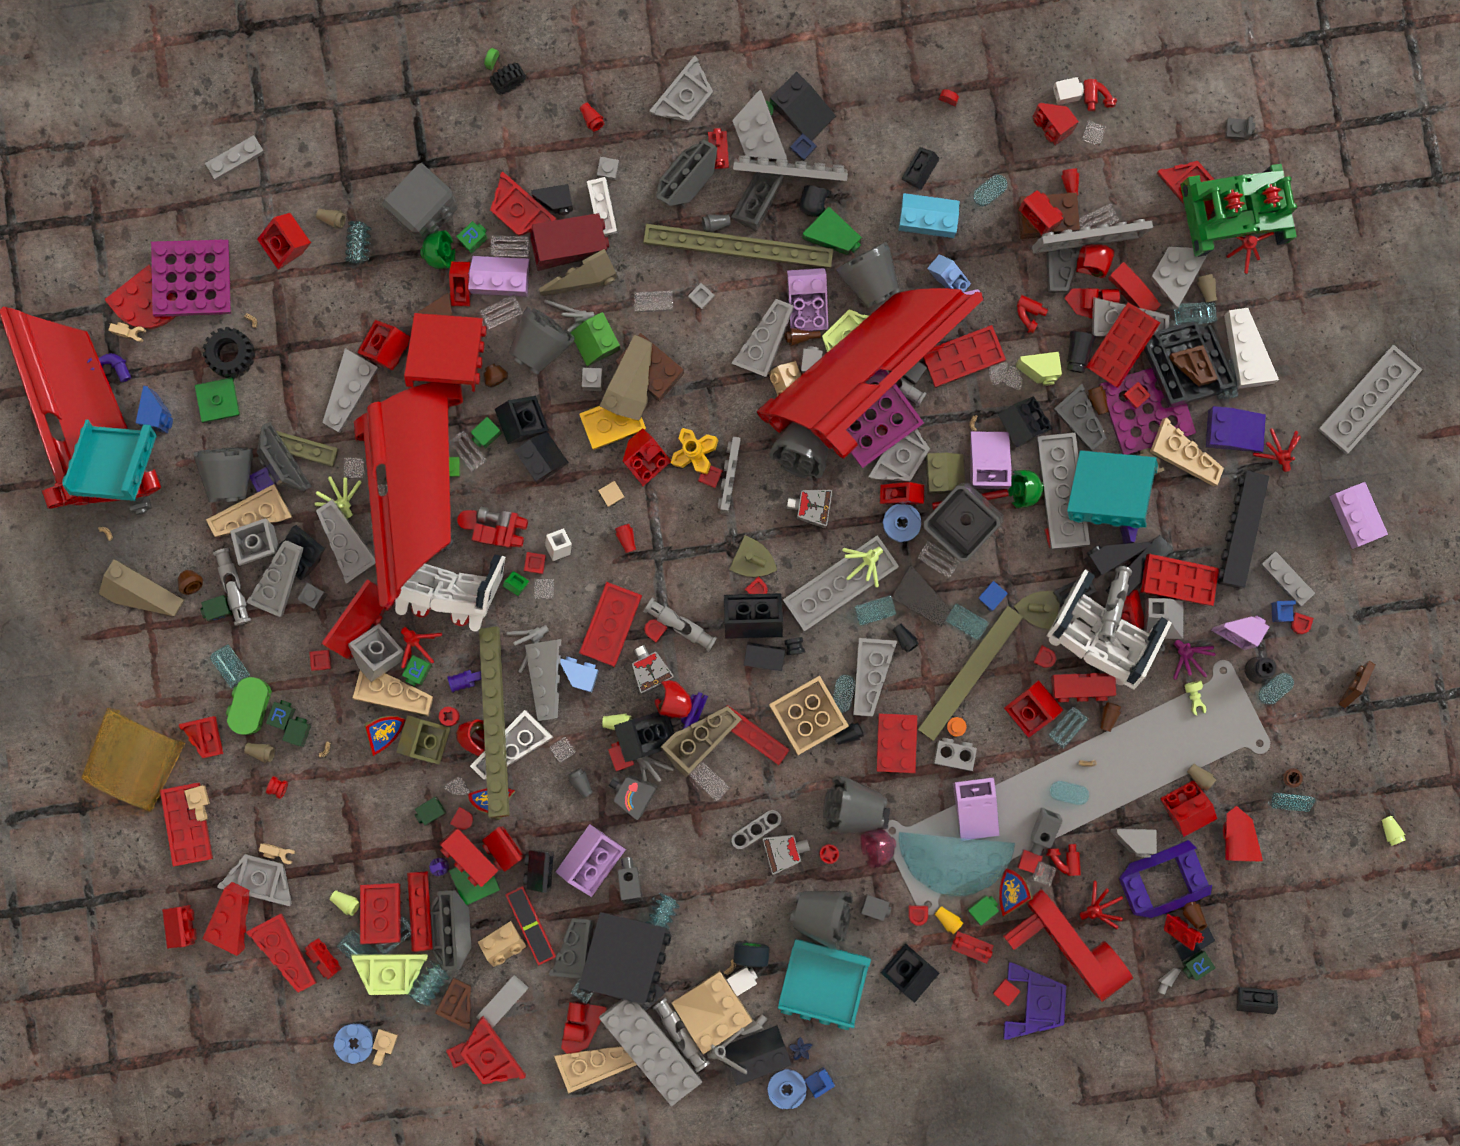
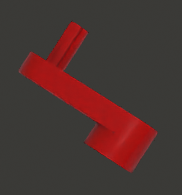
M1042 889L1032 895L1033 899L1026 903L1033 914L1003 936L1011 948L1015 950L1044 928L1088 988L1101 1002L1133 979L1126 965L1107 942L1103 941L1090 951L1061 911Z

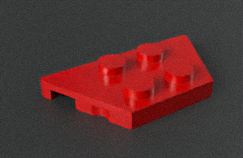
M1199 161L1189 162L1185 165H1176L1168 169H1160L1157 172L1158 176L1183 204L1180 184L1184 180L1200 175L1201 182L1214 180ZM1213 200L1204 201L1208 220L1214 210Z
M503 171L501 172L490 211L517 236L530 233L532 224L557 220Z
M482 1016L461 1050L462 1057L482 1084H490L495 1081L504 1082L512 1078L524 1079L526 1074L485 1017Z

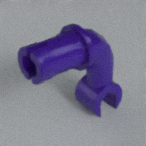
M106 354L99 357L102 368L105 364H111L112 368H115L120 382L123 383L132 379L126 367L125 359L116 354Z

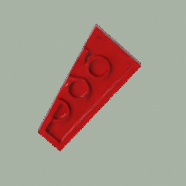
M282 913L246 932L298 993L317 983Z

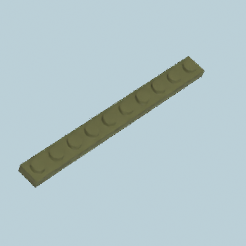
M646 224L643 242L648 245L831 269L833 249L652 224Z
M497 626L479 629L488 817L491 819L510 816L500 628Z

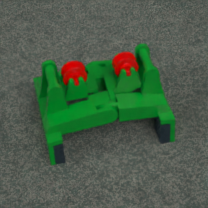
M1282 164L1271 165L1262 173L1239 175L1201 182L1200 175L1191 176L1180 184L1195 257L1206 256L1214 250L1213 241L1274 232L1277 245L1288 244L1297 237L1292 213L1297 209L1290 184L1292 179L1291 176L1284 177ZM1213 200L1216 216L1208 220L1204 201Z

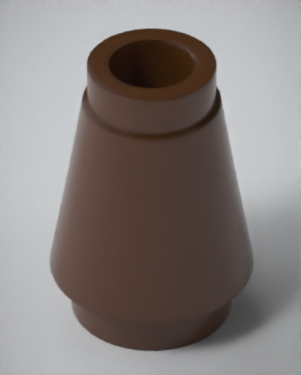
M1098 386L1088 390L1089 395L1087 396L1097 414L1101 415L1109 412L1106 389L1104 390L1103 386Z
M1106 702L1102 711L1101 729L1111 732L1122 713L1120 711L1121 706Z
M1295 768L1288 769L1282 775V781L1291 788L1300 786L1303 780L1301 772Z
M1192 901L1183 906V916L1197 931L1205 930L1208 925L1200 905Z

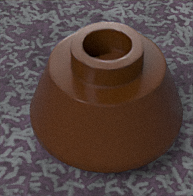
M495 363L485 368L486 371L483 373L485 386L489 388L495 387L508 379V372L500 365L496 366Z
M185 570L178 577V589L182 594H194L203 585V578L192 570Z

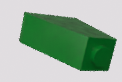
M830 207L802 235L805 241L833 249L845 255H849L851 252L855 253L861 247L862 237Z

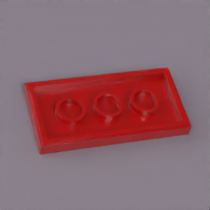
M606 582L579 654L615 667L642 595Z

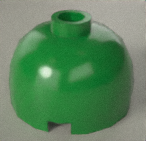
M445 230L436 231L424 239L420 252L422 258H424L429 266L435 269L450 268L452 261L455 262L456 253L455 249L451 250L450 243L454 242L450 234Z
M1030 470L1013 471L1011 487L1008 489L1009 497L1013 495L1015 501L1012 504L1016 508L1033 506L1042 495L1044 490L1043 483L1037 474Z

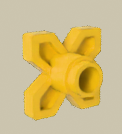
M682 428L678 439L683 444L681 450L673 453L671 464L683 468L692 462L696 472L708 474L711 464L704 454L716 450L717 437L706 434L697 440L692 430Z

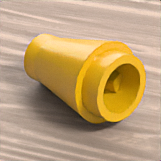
M943 906L934 914L947 932H951L953 935L964 924L960 917L946 910Z

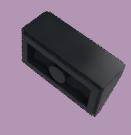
M919 147L901 179L922 190L938 163L939 157L935 152Z
M1208 926L1205 930L1198 931L1202 933L1204 939L1201 943H1195L1193 951L1180 941L1172 944L1181 961H1184L1215 941Z
M1238 987L1236 1009L1237 1011L1276 1014L1278 1010L1277 990Z

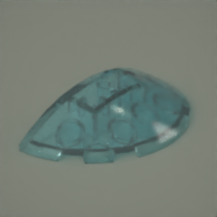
M899 832L901 855L912 875L929 889L950 896L975 894L994 884L1008 867L1015 847V843Z

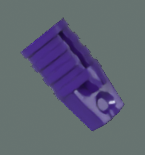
M467 670L457 675L447 676L452 693L474 687V682L481 680V671L471 673V670Z
M444 858L432 860L429 865L430 872L435 876L446 874L449 870L448 861Z

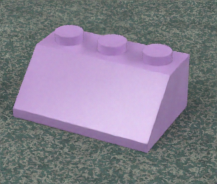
M473 256L469 271L468 289L470 293L528 297L530 259Z
M1365 482L1329 496L1352 549L1388 535Z
M1252 616L1215 626L1211 631L1241 649L1247 650L1259 646L1270 626L1266 625V621L1261 617L1255 616L1254 618Z
M589 824L558 867L556 873L565 881L592 897L626 849Z

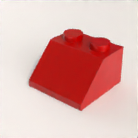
M1037 190L1023 200L1019 211L1043 235L1051 232L1062 222L1063 214L1057 207H1053L1049 203L1050 200L1044 193H1040Z
M291 213L274 217L257 238L277 269H281L302 255L311 244Z
M375 320L357 353L382 367L393 370L399 363V358L403 351L408 347L410 336L394 326Z
M1039 680L1004 707L1028 738L1054 720L1063 711Z
M504 826L498 827L482 840L485 843L482 845L488 855L492 853L496 859L493 862L499 870L503 869L506 872L525 858Z

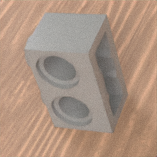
M942 738V741H937L933 764L973 771L977 748L972 747V743L961 741V745L954 744V740ZM944 746L948 747L951 751L950 756L947 758L941 755V749ZM963 750H966L970 755L966 762L960 759V753Z

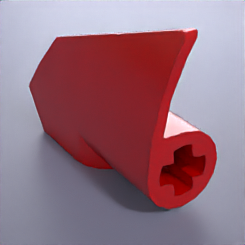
M1072 288L1064 299L1076 314L1092 319L1093 297L1120 303L1119 289Z
M1235 806L1226 813V822L1223 824L1225 860L1262 862L1263 858L1253 820L1239 807Z
M569 1002L567 1021L564 1025L561 1049L566 1054L580 1052L589 1046L601 1022L599 1016L606 1011V1007Z

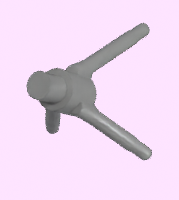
M549 300L544 301L546 304L570 312L561 313L565 317H574L575 323L567 329L569 332L594 316V312L575 310Z
M544 625L534 630L507 632L506 635H528L513 642L514 645L529 639L534 644L539 643V639L543 638V635L549 632V629ZM527 655L521 664L519 673H522L528 662Z
M648 756L637 759V762L640 764L642 780L647 781L646 769L651 772L658 782L661 781V778L651 767L652 764L674 771L673 767Z
M741 1028V1030L733 1034L717 1047L711 1045V1050L707 1052V1057L723 1061L738 1071L747 1074V1070L725 1058V1047L744 1031V1028Z

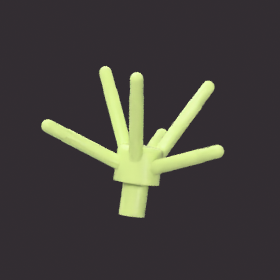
M329 476L328 480L338 498L335 503L346 518H350L353 514L350 510L351 504L349 501L360 486L361 481L359 480L347 496V478L344 477L343 497H341L332 477ZM318 491L316 492V495L323 498L324 500H331V498L327 497L326 495ZM316 502L315 506H323L326 503Z
M843 548V552L850 553L845 555V558L863 557L864 561L846 579L850 580L865 565H869L866 581H869L873 572L875 587H878L875 562L879 560V555L883 553L882 548L870 549L866 553Z

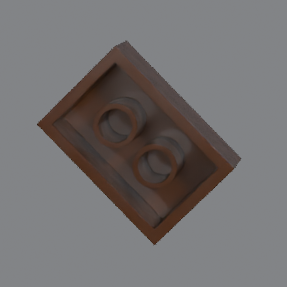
M1077 193L1046 195L1050 200L1049 203L1053 207H1057L1063 214L1062 222L1051 232H1054L1055 235L1069 229L1072 232L1079 231ZM1020 196L1017 202L1020 239L1041 238L1042 235L1019 211L1023 200L1028 197Z
M641 333L638 335L639 337L648 340V339H647L644 335H642ZM652 343L647 392L660 402L684 375V369ZM626 350L615 361L616 366H619Z

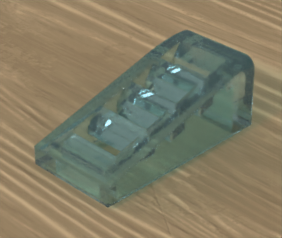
M1181 303L1177 310L1174 309L1176 325L1188 322H1197L1199 324L1217 321L1215 303ZM1205 308H1208L1209 317H1206Z

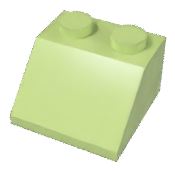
M1059 352L1021 356L1016 363L1017 369L1037 384L1043 383V386L1055 384L1054 382L1062 375Z

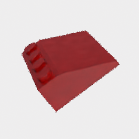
M367 579L322 644L346 659L351 660L353 655L348 646L349 643L380 624L383 620L382 615L386 610L389 611L395 602L387 605V607L380 606L378 585Z

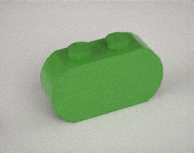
M248 677L242 679L232 691L233 702L226 711V716H228L227 723L234 732L251 735L261 729L272 693L270 686L264 680Z

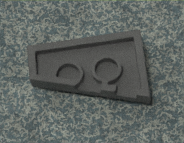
M1080 247L1046 252L1048 292H1067L1069 290Z
M1081 384L1053 410L1076 433V436L1086 447L1093 451L1107 438L1084 391V386Z
M572 918L563 939L564 943L560 953H557L555 965L550 970L548 976L581 979L590 949L593 920Z

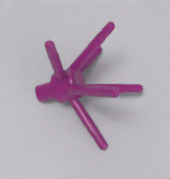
M1180 639L1176 640L1174 645L1179 649L1178 653L1181 657L1173 679H1177L1183 661L1188 675H1192L1188 659L1204 677H1207V674L1192 656L1194 652L1215 656L1214 652L1205 651L1213 650L1214 646L1192 648L1189 643L1184 644Z

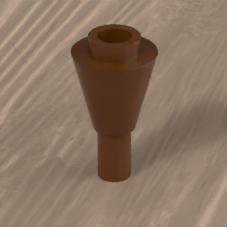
M789 327L788 331L785 332V341L790 346L808 341L809 339L821 338L820 331L808 332Z

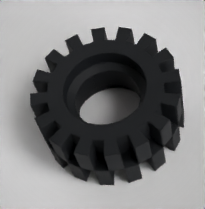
M516 62L503 66L502 69H498V72H494L493 76L490 77V82L499 95L511 92L512 89H516L517 86L519 87L526 80L524 71L519 63Z

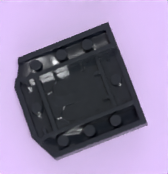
M1188 322L1160 330L1149 340L1144 348L1168 407H1177L1218 395L1237 386V382L1212 325L1202 326L1198 325L1197 322ZM1203 345L1218 379L1206 385H1196L1170 360L1169 356L1172 353Z

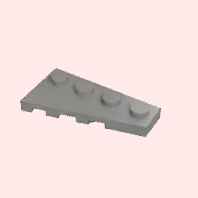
M1093 297L1092 334L1095 336H1106L1126 305ZM1139 308L1161 322L1153 335L1160 330L1169 328L1168 314Z
M775 299L762 318V321L752 332V335L731 364L767 377L794 305Z
M345 349L322 423L340 433L379 368Z
M733 437L732 442L729 441L727 453H730L729 460H725L724 471L727 472L726 479L722 478L721 490H724L723 498L719 497L718 509H721V514L724 515L729 514L741 441L739 437Z
M333 499L316 510L344 576L345 583H348L376 563L373 553Z
M287 540L284 541L246 603L278 617L283 616L303 547Z
M858 638L853 715L873 717L897 641Z

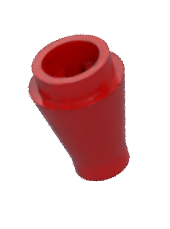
M589 103L581 105L579 110L588 129L592 131L601 129L604 125V118Z
M1077 168L1063 170L1061 178L1066 192L1077 193L1078 196L1080 173L1077 172Z
M625 524L615 528V535L623 546L625 553L636 550L633 527H630V524Z

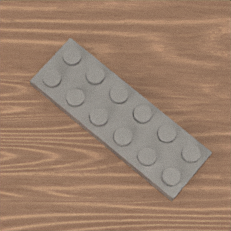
M739 155L738 158H735L733 170L847 181L848 170L844 169L843 165H833L832 168L825 167L824 163H814V166L806 165L807 162L795 161V164L788 163V160L776 159V162L769 161V158L758 157L757 160H752L750 156Z
M1139 219L1131 224L1119 222L1115 226L1110 227L1108 224H1104L1096 229L1084 227L1076 232H1072L1071 229L1064 230L1061 234L1055 235L1054 232H1048L1043 234L1032 246L1033 254L1082 247L1087 244H1103L1138 239L1153 229L1152 221Z
M1393 344L1317 430L1347 455L1422 369Z
M1076 433L1038 436L1037 445L1044 486L1043 492L1051 550L1089 546L1090 539L1087 522H1074L1069 519L1067 512L1079 457Z
M877 535L855 551L866 553L870 549L882 548L883 553L879 555V560L875 562L878 581L899 568V566ZM863 557L843 558L783 599V602L804 632L875 584L873 572L869 581H866L869 565H865L850 580L846 579L864 562Z
M620 1000L599 1016L603 1024L671 1106L702 1083L701 1078L640 1004Z

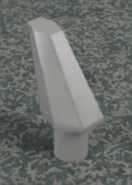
M1173 968L1158 980L1161 982L1158 992L1165 995L1168 986L1172 987L1181 969Z
M761 1014L756 1021L752 1020L751 1023L743 1027L744 1031L741 1034L745 1036L764 1030L762 1025L766 1022L767 1018Z

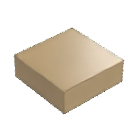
M615 481L598 490L608 507L625 498Z

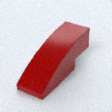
M1124 262L1109 276L1108 279L1132 305L1151 311H1156L1161 306L1148 287Z

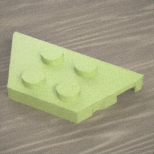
M848 310L822 336L826 351H830L862 323L868 315H861L858 312Z
M362 954L351 955V958L369 995L409 994L428 955Z

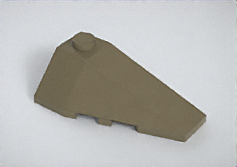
M605 249L583 260L581 267H572L567 270L568 272L565 274V277H556L540 287L539 292L541 296L612 284L617 275Z
M637 335L633 336L605 392L600 407L617 415L638 421L641 419L648 400L647 388L649 385L648 376L651 364L652 342Z
M115 559L105 572L99 591L101 596L115 604L175 616L185 601Z
M727 706L674 733L661 746V749L672 765L687 777L742 719Z

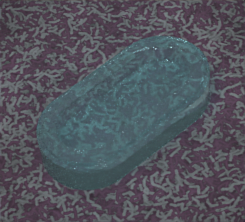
M1002 175L991 177L975 190L973 195L974 202L979 206L990 204L1005 192L1007 188L1006 178Z
M1287 673L1276 675L1260 689V701L1267 705L1276 703L1293 688L1294 680L1292 676Z
M850 675L840 676L836 681L833 699L841 713L848 711L852 703L855 680Z
M1056 781L1050 787L1051 796L1059 801L1082 805L1089 799L1087 788L1081 785Z

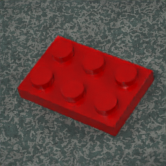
M878 714L876 772L915 773L917 715Z
M400 884L360 885V944L400 943Z

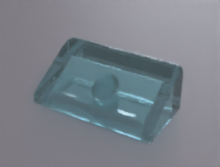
M891 595L854 607L859 625L896 615Z
M958 604L953 606L945 620L977 640L980 639L989 624L988 621Z
M229 644L215 651L210 656V660L230 688L235 687L242 679L250 676Z
M1273 793L1271 807L1309 812L1315 802V798L1311 796Z
M353 929L337 946L352 962L351 955L379 954L369 944H360V936Z

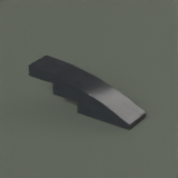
M1157 536L1151 543V546L1141 552L1128 566L1132 570V574L1128 579L1127 584L1129 587L1126 596L1143 580L1146 554L1165 557L1173 549L1162 536ZM1111 585L1105 590L1108 594H1109Z

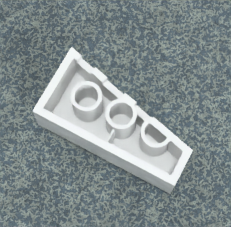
M1249 309L1229 310L1224 317L1233 373L1237 382L1236 389L1274 384L1279 379Z
M526 710L505 730L507 767L554 738ZM484 751L470 767L484 780H487Z

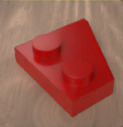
M216 716L179 724V728L184 730L189 737L188 740L197 748V752L202 758L223 754Z

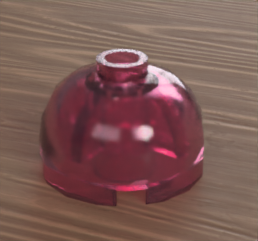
M882 829L863 832L865 834L861 835L860 844L863 855L867 853L869 858L866 861L868 865L876 869L888 864L893 859L895 853V839Z

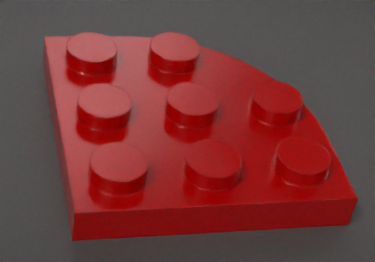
M150 264L104 299L120 319L133 327L154 329L167 324L176 317L153 316L152 266ZM172 292L168 294L167 299L174 301L177 297Z

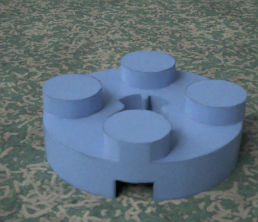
M896 504L885 513L883 528L887 536L892 540L900 543L907 542L915 538L920 531L921 516L913 506ZM899 518L907 520L905 528L902 526L898 527L897 523L899 522L897 520Z
M353 1023L342 1027L336 1034L333 1044L336 1054L347 1063L356 1064L364 1061L373 1051V1034L363 1024ZM351 1038L353 1040L355 1038L358 1039V1048L355 1049V1047H350L351 1043L349 1042V1040Z
M786 1068L772 1075L767 1090L771 1102L780 1109H794L804 1101L807 1088L804 1078L797 1071ZM790 1084L793 1087L791 1088L792 1092L790 1094H783L781 1091L784 1090L782 1086Z

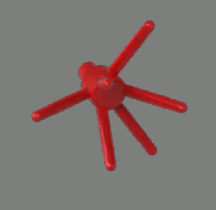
M1274 232L1266 233L1257 238L1252 235L1235 237L1242 241V245L1226 257L1230 258L1242 249L1247 250L1244 273L1247 274L1251 250H1253L1256 259L1260 260L1255 246L1258 241L1274 235Z
M1271 428L1270 433L1277 450L1269 442H1266V445L1275 455L1253 453V456L1278 460L1284 472L1290 471V462L1295 460V457H1291L1290 454L1301 436L1298 435V431H1295L1288 450H1282L1276 434Z
M403 627L401 634L404 636L403 639L407 645L401 668H405L407 658L411 659V647L416 646L430 663H434V660L420 646L419 641L420 639L441 637L442 633L416 634L413 630L409 631L407 627Z
M1093 881L1091 906H1088L1086 911L1080 913L1081 919L1099 918L1113 928L1118 929V926L1108 919L1122 921L1123 918L1102 914V909L1123 900V897L1120 896L1099 906L1100 902L1109 892V889H1105L1096 901L1097 881Z

